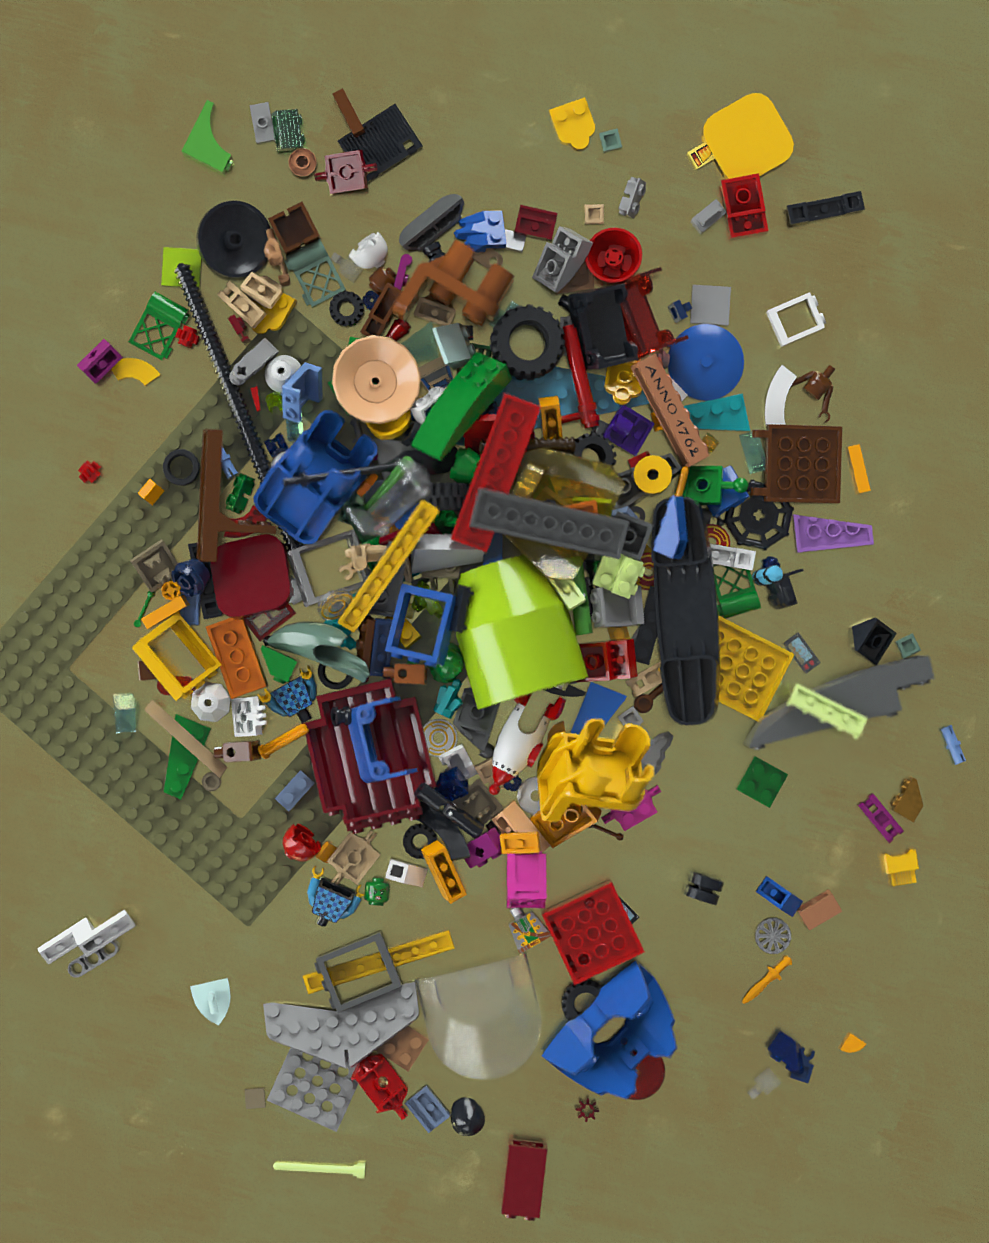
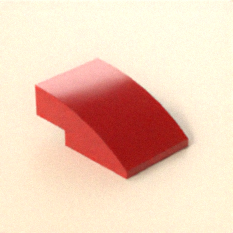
M759 173L721 180L729 239L768 233L766 209Z
M634 638L579 643L588 678L576 682L610 681L638 677Z

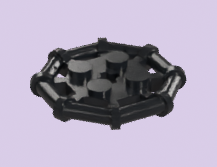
M752 479L748 483L746 491L748 493L750 488H765V483ZM753 495L740 504L739 517H733L734 507L729 508L726 511L723 523L727 525L739 546L745 545L766 551L767 548L782 538L788 537L794 507L789 502H780L784 508L778 509L774 502L764 501V496ZM758 509L764 514V518H760L759 521L753 516L754 512H757ZM779 513H784L782 527L777 525ZM740 521L746 531L741 534L734 522ZM773 528L778 531V533L766 540L765 534ZM749 533L758 534L761 541L749 539L747 536Z

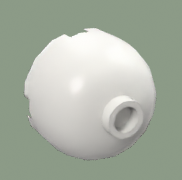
M377 232V234L372 233L357 244L359 248L356 251L352 249L349 257L358 267L363 269L378 268L385 263L384 258L387 255L388 248L382 235Z

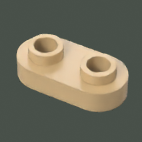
M486 248L485 252H474L472 256L475 261L488 270L493 265L490 263L491 258H496V264L501 267L503 264L502 256L492 248Z

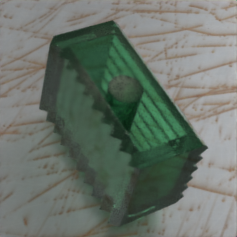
M298 109L276 110L273 112L271 117L276 151H291L302 148L305 143V136L301 133L302 116L298 114Z

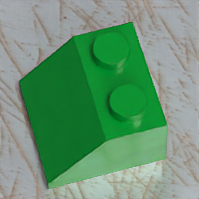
M262 645L261 651L270 675L274 676L273 680L281 684L290 682L299 661Z

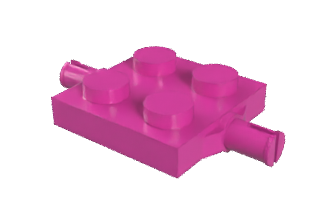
M658 785L648 791L645 789V796L636 809L631 811L610 809V813L601 817L604 824L615 819L620 823L623 830L626 831L656 814L657 810L653 805L651 797L661 792Z

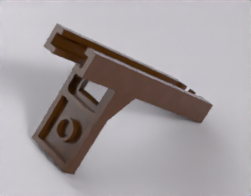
M203 429L196 553V559L199 561L216 562L218 531L276 534V526H271V522L257 521V525H252V521L238 520L237 524L219 512L223 430Z

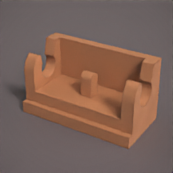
M828 889L800 905L797 912L810 931L841 913L842 910Z

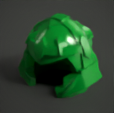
M449 643L444 665L428 666L434 680L447 684L456 680V676L462 672L463 658L458 645Z

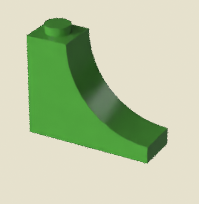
M207 100L181 152L225 174L226 171H230L234 161H232V155L223 150L214 138L212 115L215 104Z

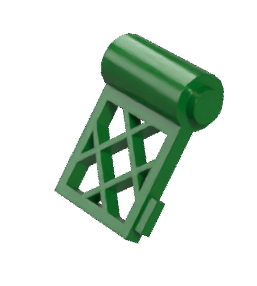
M155 291L150 297L146 309L128 342L160 360L168 359L173 350L170 345L175 338L178 328L182 324L186 325L191 316L188 314L189 310ZM148 314L155 317L156 326L146 327L145 319ZM168 324L174 328L170 336L163 337L160 326ZM158 327L161 338L151 341L148 330ZM145 331L148 342L143 344L136 342L137 334ZM162 340L164 349L160 355L153 350L152 343Z
M723 566L727 569L724 576L721 578L715 575L719 616H723L726 619L760 609V600L750 570L742 569L740 573L731 567ZM729 570L739 575L735 584L725 580ZM740 577L749 581V588L742 589L736 586ZM722 582L732 586L729 594L721 596L719 588Z

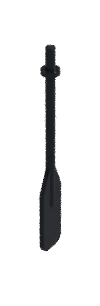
M453 446L441 461L417 449L402 452L385 464L341 470L339 472L346 476H353L356 470L361 472L360 475L380 472L391 473L405 456H409L414 463L403 477L413 478L446 473L451 471V467H454L455 456L458 450ZM301 472L299 477L283 479L282 483L284 487L300 484L302 488H306L309 483L324 481L329 472L313 475Z

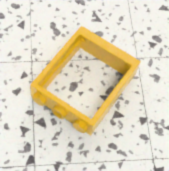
M176 612L132 647L175 701L181 697L186 699L193 693L191 689L194 687L199 689L206 683L204 679L208 678L210 680L218 674L216 670L221 666V663L179 612ZM170 628L206 670L184 688L148 646Z

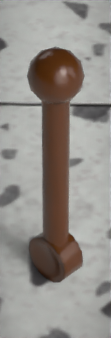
M593 824L590 827H588H593L609 835H612L616 837L619 841L623 840L624 838L622 833L617 834L596 824Z

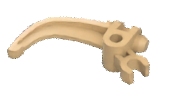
M370 543L350 546V548L345 550V557L351 558V562L340 566L338 570L341 573L343 570L348 569L349 574L344 578L349 580L357 570L365 569L367 562L380 561L387 546L370 545ZM407 557L404 578L406 582L410 583L412 581L410 561Z

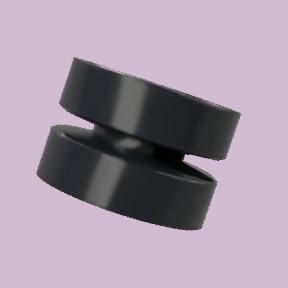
M691 871L688 881L695 884V886L686 885L684 895L717 905L720 896L713 893V891L721 892L724 882Z

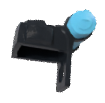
M768 566L767 568H760L755 571L752 579L758 585H766L770 593L769 600L775 609H783L797 604L789 575L804 570L802 568L783 574L780 567Z

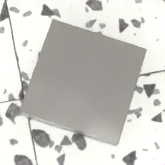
M692 285L691 306L693 309H691L690 324L728 326L731 287Z

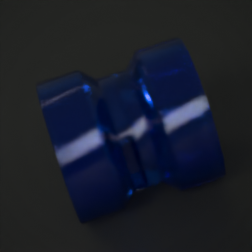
M281 433L275 435L273 439L264 441L272 458L277 456L279 452H285L289 449Z

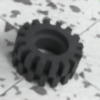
M344 291L334 295L330 301L329 311L332 319L337 324L345 327L352 326L362 319L364 304L362 299L354 292ZM345 301L351 302L354 305V312L350 316H344L339 311L340 305Z
M413 825L406 831L403 837V847L409 856L415 859H425L421 849L413 845V838L417 834H423L427 837V845L438 840L437 835L426 825Z

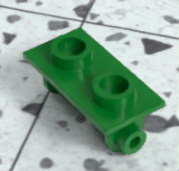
M242 473L235 478L233 483L234 489L226 499V509L238 514L244 511L248 499L242 496L243 493L251 494L255 485L254 478L247 477V475Z

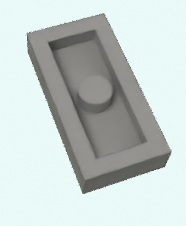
M269 103L249 105L256 143L276 141Z

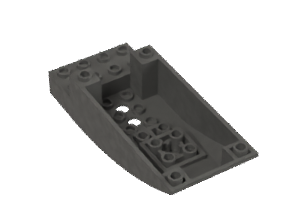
M917 655L859 670L810 690L867 719L885 715L889 718L897 716L898 711H902L897 689L904 690L912 688L911 685L929 684L930 679H934L929 655ZM787 702L759 718L743 743L749 749L759 750L766 748L765 744L836 726L826 721L823 723L820 721V718L808 712L805 714L802 712V709L792 704L788 706L786 705Z

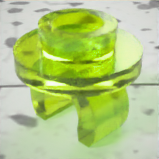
M272 392L266 396V403L270 412L273 411V406H278L280 411L283 410L282 394Z

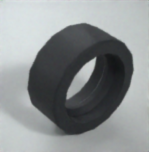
M177 449L166 456L163 462V472L171 483L178 486H186L197 479L200 473V463L192 452L185 449ZM179 456L189 458L193 465L192 473L184 479L176 478L170 470L171 462Z
M320 663L318 666L320 681L330 689L344 688L353 679L352 676L346 675V678L341 682H331L325 675L326 665Z

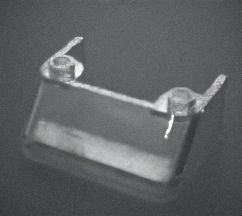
M398 459L397 463L405 472V475L368 511L353 508L346 509V512L362 534L385 536L389 533L390 528L421 498L429 495L431 482L428 470L423 464Z

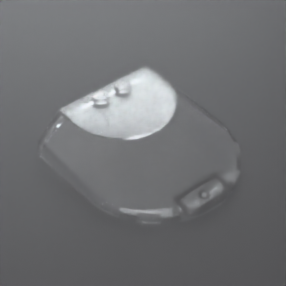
M527 952L481 966L434 977L415 979L431 1046L439 1059L454 1072L473 1079L499 1078L517 1070L529 1059L539 1041L542 1022Z

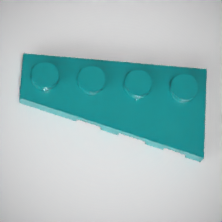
M743 394L684 406L690 413L693 425L698 429L750 431Z

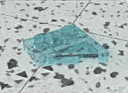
M432 322L427 323L426 326L401 343L406 346L417 363L438 358Z

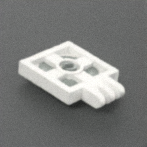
M258 696L231 699L235 737L262 735V725H267V721L262 720V717H266V713H262L261 710L266 708L265 705L260 706Z

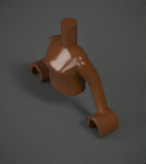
M831 365L823 373L814 370L796 378L791 385L792 387L809 379L808 383L803 387L808 394L819 400L825 393L822 412L818 415V418L822 414L827 415V420L824 423L830 420L828 407L833 392V385L829 377L835 371V368Z

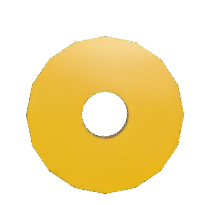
M660 456L644 457L635 467V483L645 493H661L671 483V467ZM656 470L659 473L658 478L650 480L647 477L648 472Z

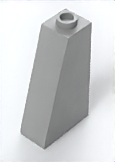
M423 534L411 551V573L482 562L483 554L487 553L451 540L452 534Z

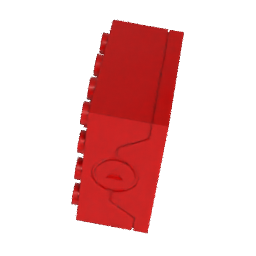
M611 879L541 912L574 985L645 953Z

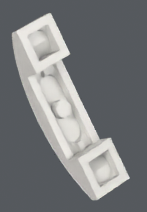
M710 544L713 564L753 570L756 551Z

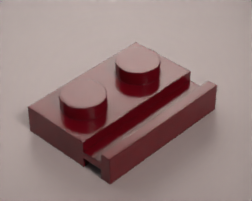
M520 205L514 233L552 241L558 213Z
M234 314L228 317L237 335L240 338L243 337L240 339L244 345L250 343L249 337L245 336L247 326L240 316L237 318Z

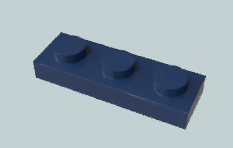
M375 618L369 673L370 676L383 677L384 667H390L391 653L385 651L393 619Z

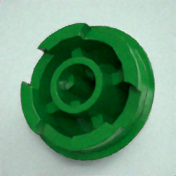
M460 447L455 456L454 467H451L450 478L454 479L456 483L471 484L481 456L470 447Z

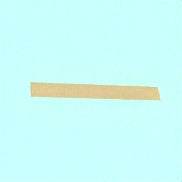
M151 700L144 711L220 778L227 766L219 759H215L214 755L156 702Z

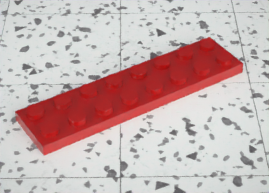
M506 393L504 394L450 538L451 540L487 553L494 531L469 525L478 488L509 494L541 406Z

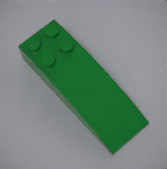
M477 351L442 392L422 423L411 446L441 461L512 380L506 364Z

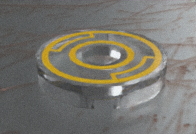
M338 588L339 591L336 592L331 590L319 600L317 611L324 620H336L341 617L354 598L348 589Z

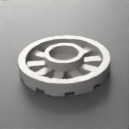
M768 918L758 925L755 932V940L759 948L764 952L778 954L789 946L791 931L783 920ZM772 921L776 922L774 928L771 924ZM765 923L768 924L769 929L764 927ZM782 923L783 927L778 930L779 924ZM763 930L765 934H759V931ZM785 930L788 932L787 934H780ZM759 938H766L762 942L759 941ZM780 938H787L788 940L784 942ZM769 942L768 947L765 949L763 946ZM777 942L783 945L781 949L779 948ZM773 944L775 946V951H771Z

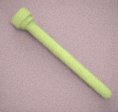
M276 1162L273 1168L284 1171L353 1174L357 1178L365 1179L366 1163H358L354 1166Z

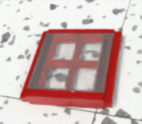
M288 603L283 610H273L244 617V620L257 639L262 641L264 637L294 616L296 612Z

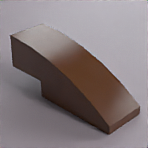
M387 282L360 331L367 337L373 335L382 337L393 317L392 309L402 293L400 289Z

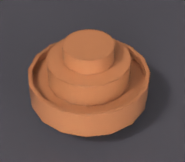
M305 148L293 151L288 160L292 173L299 177L311 175L317 166L314 153Z

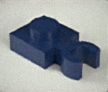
M802 1047L800 1050L801 1060L795 1059L790 1078L809 1084L814 1065L809 1064V1061L813 1059L815 1051L812 1050L810 1056L806 1057L804 1055L805 1048Z

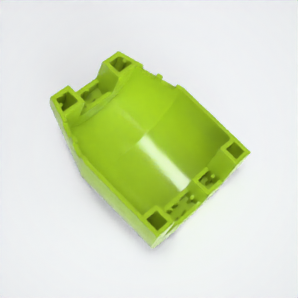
M520 555L460 574L458 585L471 587V591L474 594L469 597L464 625L467 626V630L463 629V633L456 632V638L478 710L536 691L588 678L570 613L539 565L536 566L526 555Z

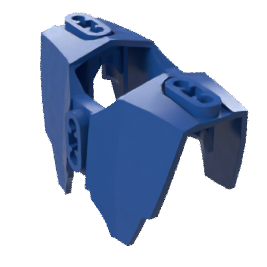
M637 961L630 964L603 986L599 995L593 1001L594 1003L581 1016L568 1021L542 1054L543 1058L567 1077L601 1096L609 1093L627 1100L636 1093V1080L638 1077L636 1066L647 1055L654 1058H671L677 1050L672 1029L675 1019L669 1003L655 977ZM613 1017L626 1018L624 1027L609 1042L599 1044L593 1042V1037H595L596 1033Z

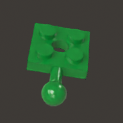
M723 466L688 467L689 473L682 497L692 498L700 505H721L722 489H734L738 493H743L748 489V481L744 478H737L734 482L723 481ZM700 482H708V486L705 489L701 490L698 488Z

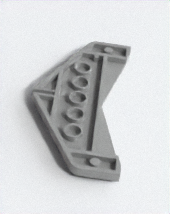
M415 982L405 983L402 987L342 1012L279 1003L263 1004L266 1033L270 1040L347 1069L345 1051H348L350 1068H352L419 1017Z

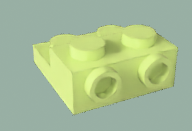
M621 554L620 559L602 556L592 584L630 599L631 595L634 596L638 588L636 581L638 577L642 578L644 574V563L641 560L639 561Z

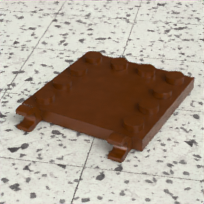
M766 424V430H752V438H766L765 488H750V495L764 496V501L840 503L841 426Z

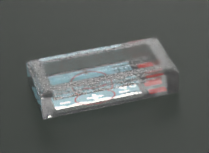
M799 632L782 643L788 651L794 654L793 659L804 674H807L821 663Z

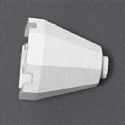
M206 682L199 689L193 691L191 709L200 720L217 722L229 713L231 698L222 684ZM207 699L211 700V706L206 705Z

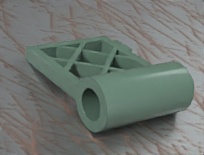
M320 238L286 255L287 259L284 262L289 271L293 269L305 293L302 297L306 305L311 304L313 307L346 290ZM325 261L330 266L328 275L317 272L319 264ZM317 266L315 271L310 270L311 268ZM305 271L314 273L311 284L303 282L300 274ZM331 271L333 272L335 278L330 276ZM316 274L327 277L324 288L313 285ZM329 278L337 280L341 288L334 292L327 290ZM305 285L310 286L309 292ZM312 287L323 290L321 298L314 302L310 296ZM325 291L330 292V294L324 296Z

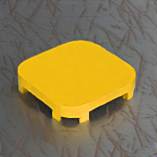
M760 93L746 95L714 113L707 119L703 127L702 136L704 142L709 147L726 179L758 173L760 177L779 165L784 164L793 152L794 142L790 132L772 101Z

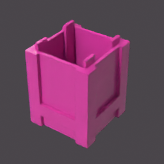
M542 851L534 854H507V908H545V901L547 899L546 854H542Z

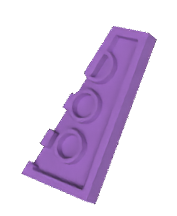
M793 514L797 553L874 544L872 525Z

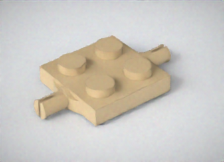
M370 830L365 838H361L353 834L352 831L349 832L327 861L338 872L331 882L334 883L336 881L335 884L338 885L343 878H347L356 885L359 884L381 855L370 844L377 836L376 833L371 836L373 831Z

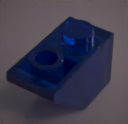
M457 766L440 773L436 783L437 787L434 788L450 801L469 794L468 781Z
M780 1031L767 1049L772 1053L770 1056L779 1063L781 1060L786 1063L785 1068L793 1074L796 1072L803 1074L801 1045L786 1033Z

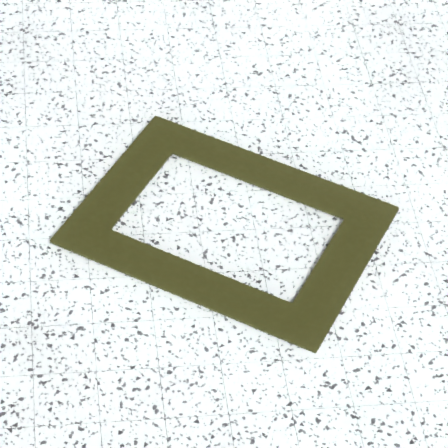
M293 307L283 327L278 331L269 329L264 334H257L231 364L230 370L232 371L233 367L264 338L279 351L275 357L288 355L295 358L301 366L306 362L321 367L323 399L319 403L308 400L301 407L302 416L312 424L316 417L325 410L334 411L345 419V423L335 439L351 451L356 444L352 443L356 435L350 421L356 417L352 415L347 416L328 385V382L333 380L334 365L343 349ZM268 363L244 384L237 386L240 387L239 392L242 393L241 397L245 400L244 404H247L246 410H249L248 415L252 417L250 419L254 422L255 432H258L257 437H260L261 440L259 442L262 444L270 438L285 420L283 418L282 393L272 390L265 380V369ZM281 369L279 374H283L285 369ZM376 378L372 379V383L378 382ZM218 379L0 629V712L243 924L250 926L305 864V862L291 860L285 855L282 840L287 829L292 824L294 826L301 824L314 834L312 838L315 842L319 840L321 845L344 817L342 809L339 810L340 814L329 816L328 813H323L308 745L306 744L243 818H239L213 794L204 789L192 776L182 800L163 793L169 756L70 671V666L143 583L142 578L130 560L161 539L171 551L198 520L203 429L223 430L222 446L225 452L231 456L230 460L238 473L251 459L249 451L247 452L246 450L247 446H244L245 440H242L243 435H240L239 432L241 431L237 428L238 424L235 423L236 418H233L234 413L230 411L232 408L228 406L230 403L226 401L227 396H224L225 391L221 389L223 386L219 384L220 379ZM258 386L260 412L256 410L250 388ZM361 421L360 425L363 434L370 436L371 439H378L373 435L366 423ZM405 432L400 437L395 438L393 440L402 441ZM177 449H185L192 452L200 463V473L197 479L186 486H178L171 483L163 472V462L166 456ZM179 456L171 462L170 470L176 478L184 479L192 473L193 465L189 458ZM378 460L373 461L374 465H379ZM221 468L220 494L236 477L232 474L231 470L229 472L233 478L227 479ZM382 472L375 473L379 476L377 478V481L380 479H384ZM450 472L429 475V483H456L454 479L450 478ZM149 479L165 490L154 505H151L138 494ZM398 482L404 494L403 504L405 506L421 502L420 486L424 484ZM454 511L459 517L461 511ZM506 534L502 535V560L525 555ZM546 543L564 560L572 557L570 548ZM483 560L478 563L462 565L461 574L483 566ZM552 560L539 564L547 577L550 566L554 564ZM456 579L455 594H451V595H454V596L457 595L458 579ZM449 581L440 592L450 594ZM432 600L412 623L422 637L408 649L399 641L398 648L431 655L435 648L446 602ZM452 631L450 642L459 646L456 632ZM403 656L402 659L391 657L390 667H394L395 663L407 664L408 657ZM420 660L419 664H425L426 661ZM464 661L462 672L456 676V680L459 679L461 682L468 676ZM429 667L427 684L394 683V679H392L396 697H400L401 700L416 697L423 726L436 713L433 708L437 702L440 686L446 685L448 687L453 683L444 684L434 680ZM401 670V676L406 677L407 671ZM369 676L367 683L360 682L358 686L387 680L388 678ZM302 770L315 783L293 808L288 811L275 798L297 773Z

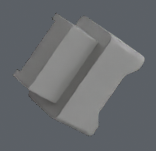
M714 200L692 218L691 224L699 234H703L725 216L726 210L718 200Z

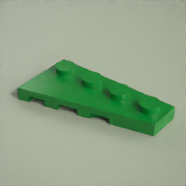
M175 714V720L204 746L211 728ZM173 736L163 793L182 800L198 758Z

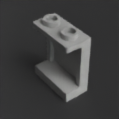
M638 586L636 594L634 596L631 595L630 599L612 593L610 590L602 587L591 590L590 601L593 605L592 621L595 628L628 627L644 624L641 586Z

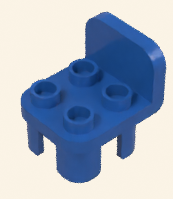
M330 410L322 411L310 428L302 432L300 437L273 465L254 495V504L258 511L303 544H313L320 538L333 517L367 477V475H360L361 472L356 470L353 476L343 475L339 471L368 467L378 452L376 443L366 434H363L358 439L351 451L338 442L335 437L344 425L345 419L338 413ZM301 472H306L307 475L329 472L324 481L309 483L306 488H302L300 484L284 487L282 483L283 479L299 477Z

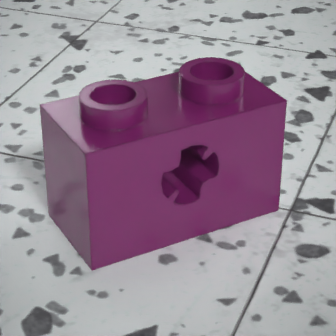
M103 339L77 366L96 384L123 357L110 343Z
M495 827L466 843L470 858L464 860L470 869L476 865L480 868L488 863V858L491 857L494 860L502 855L500 835Z

